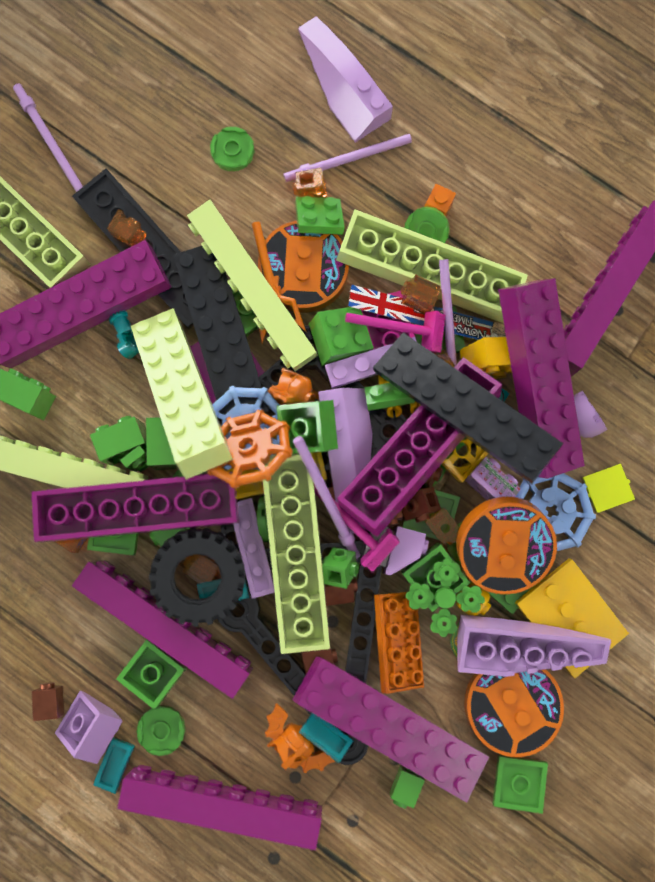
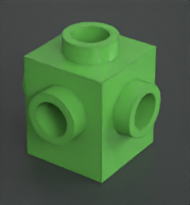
M333 547L329 555L324 557L322 563L324 584L347 589L353 577H356L359 572L356 552Z

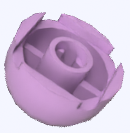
M580 391L575 394L574 400L580 437L592 438L608 430L593 405L588 401L585 393Z

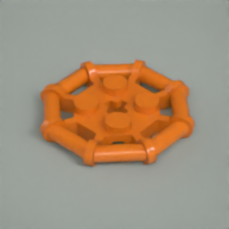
M257 410L255 413L231 418L229 416L225 418L226 422L221 426L224 437L229 432L231 433V436L228 439L225 437L233 460L209 469L207 473L220 478L230 484L231 488L236 489L241 485L263 480L270 481L272 479L271 476L282 463L292 456L293 450L290 448L288 433L290 426L286 421H279L265 414L264 410ZM261 424H265V425L269 426L270 428H268V429H266V428L262 429V428H260V425H261ZM279 435L280 445L273 444L272 438ZM246 444L251 445V448L247 450H242L246 448ZM272 454H276L274 459L269 463L270 456ZM225 465L231 466L233 473L231 474L222 467ZM254 468H259L260 470L242 475V472Z

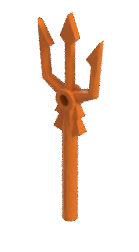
M253 222L252 229L264 277L281 302L291 304L296 318L295 322L306 332L296 300L280 295L281 287L278 286L279 276H273L261 223ZM265 328L262 331L260 330L262 344L267 334Z

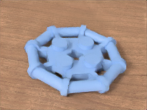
M234 385L230 386V389L212 404L217 418L222 420V425L226 422L225 418L229 416L233 418L262 410L260 407L263 401L276 414L271 417L278 420L276 406L280 405L265 387L262 389L234 387ZM238 397L258 399L255 405L241 404ZM234 399L236 406L225 415L219 413L225 405ZM261 424V425H260V428H262V429H264V428H266V429L270 428L269 426H267V425H265V424ZM229 432L225 437L228 439L231 433ZM277 435V440L272 438L273 444L280 445L279 435ZM246 444V448L242 450H247L251 448V445ZM225 465V466H224V468L227 469V470H229L230 468H232V467L229 466V465Z
M564 473L548 479L538 477L533 484L522 478L521 490L516 497L524 499L530 489L533 495L529 502L542 511L551 523L555 534L565 533L569 538L557 541V551L575 546L577 548L580 547L593 519H596V514L593 513L586 490L588 486ZM551 480L550 488L538 490L535 484ZM558 481L574 490L569 494L557 487ZM577 494L580 499L583 513L576 511V504L573 501V498ZM555 506L557 515H552L551 518L548 517L546 507ZM575 518H583L575 534H573L570 528Z

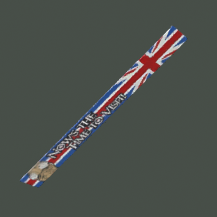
M351 285L349 307L424 326L425 312L440 311L443 314L442 308L421 303L422 308L407 302L408 299ZM453 312L454 334L476 340L484 337H506L505 327L502 324Z

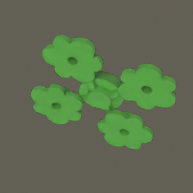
M445 558L443 562L438 561L433 565V569L436 572L434 579L440 581L441 585L444 586L436 591L435 596L433 592L429 591L427 584L420 585L417 582L412 583L410 591L406 593V598L410 600L409 605L414 610L420 607L427 609L428 603H431L434 599L435 603L440 608H443L438 614L434 613L432 615L433 622L430 625L431 631L439 633L441 637H446L448 633L453 634L457 631V625L455 624L457 617L454 614H450L448 610L456 601L461 604L463 611L470 610L473 613H477L481 608L480 604L485 601L478 586H472L471 588L464 586L462 592L458 593L457 596L448 587L452 584V581H458V573L460 571L459 564L456 562L451 563V560Z

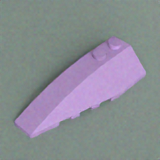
M317 17L298 28L307 53L311 58L315 73H317L320 80L321 88L328 100V105L353 141L356 143L389 121L393 106L339 38Z
M338 388L318 392L319 401H334L338 449L329 450L328 457L335 501L337 503L338 496L371 461L373 434L365 389Z
M461 615L457 635L458 672L508 677L515 676L514 673L527 672L531 674L538 673L537 670L550 668L552 671L561 670L565 666L574 665L576 668L607 664L611 640L549 625L510 619Z

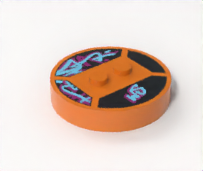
M292 221L275 229L265 240L273 276H279L278 286L281 287L280 295L294 298L300 313L318 311L333 303L346 285L349 265L336 261L343 241L337 234L298 233L297 221ZM259 257V258H258V269L260 270V272H261L262 275L264 276L263 269H262V265H261V261H260V257ZM283 303L287 310L293 311L291 304Z
M497 497L479 504L465 517L457 534L456 549L464 572L475 585L495 594H515L533 587L547 575L556 557L557 539L551 523L534 504L517 497Z
M546 669L537 670L538 673L531 674L527 672L514 673L515 676L508 677L474 674L465 692V714L472 731L485 746L504 756L525 757L543 750L554 740L562 725L564 701L559 685Z

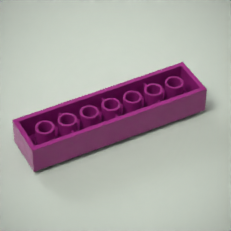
M654 200L648 207L643 206L639 213L631 220L628 225L629 229L619 239L617 248L609 255L606 260L607 264L600 270L594 279L595 283L584 295V301L576 308L571 316L572 320L563 329L571 377L583 368L655 252Z
M144 240L0 313V365L13 368L108 320L111 315L113 316V313L116 315V312L119 314V311H126L171 288L152 246Z
M556 279L535 280L498 289L518 411L563 443L560 450L538 477L548 479L583 467L585 464Z
M464 357L454 367L497 398L501 396L502 384ZM420 405L338 496L337 500L340 508L374 536L378 537L465 436Z
M209 474L195 475L188 479H185V477L31 491L34 542L44 543L239 523L236 488H231L227 482Z
M88 561L72 584L73 588L231 699L234 698L253 670V667L250 666V660L243 655L237 657L231 653L232 648L222 641L217 643L211 639L212 634L202 627L197 629L190 622H184V625L178 623L179 620L173 616L168 618L165 615L166 611L162 607H157L156 600L153 598L154 595L151 596L150 590L145 587L138 588L135 586L134 579L124 573L120 575L115 572L116 567L108 561Z
M316 656L292 699L308 711L466 803L489 759L487 755Z
M146 765L134 767L123 779L117 806L119 810L316 850L322 820V806L318 805L317 801L311 799H304V802L294 800L293 796L281 794L280 797L270 795L269 791L257 789L256 792L248 791L245 786L237 784L232 785V787L224 786L223 782L218 780L200 781L199 777L194 775L180 777L170 770H161V772L151 771L152 768Z

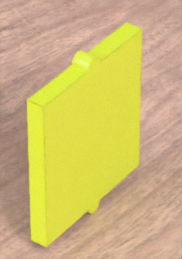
M621 464L582 477L583 482L588 486L586 488L588 496L596 513L635 500L629 485L630 480L626 478Z

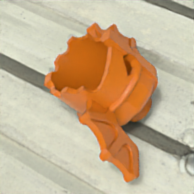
M282 368L281 372L283 373L278 385H273L268 390L280 405L314 402L315 399L319 400V393L312 388L311 380L287 368Z
M278 703L275 704L273 712L266 716L269 727L265 732V736L272 738L267 746L274 747L275 751L279 753L283 761L281 766L285 770L288 767L296 769L301 765L304 773L311 769L323 771L326 765L335 762L322 750L312 754L314 752V744L299 733L302 728L301 725L289 723L284 727L288 714Z

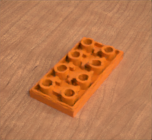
M407 592L374 595L382 694L424 688L418 609L414 610L410 607V600L406 598Z

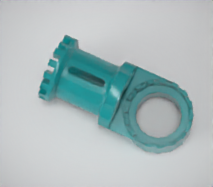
M123 310L119 311V314L116 312V315L113 313V316L111 315L109 318V323L117 331V338L119 340L117 344L118 351L123 357L132 359L139 353L128 320V313Z

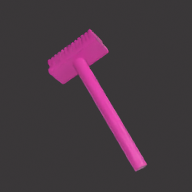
M440 311L425 312L424 326L346 313L345 322L422 335L421 345L432 353H441L443 326L445 325L444 317L446 315L441 314Z
M314 485L315 495L322 500L316 486ZM334 500L345 524L370 547L361 558V565L366 566L373 572L395 546L400 543L399 538L388 528L376 541L354 518L341 509Z

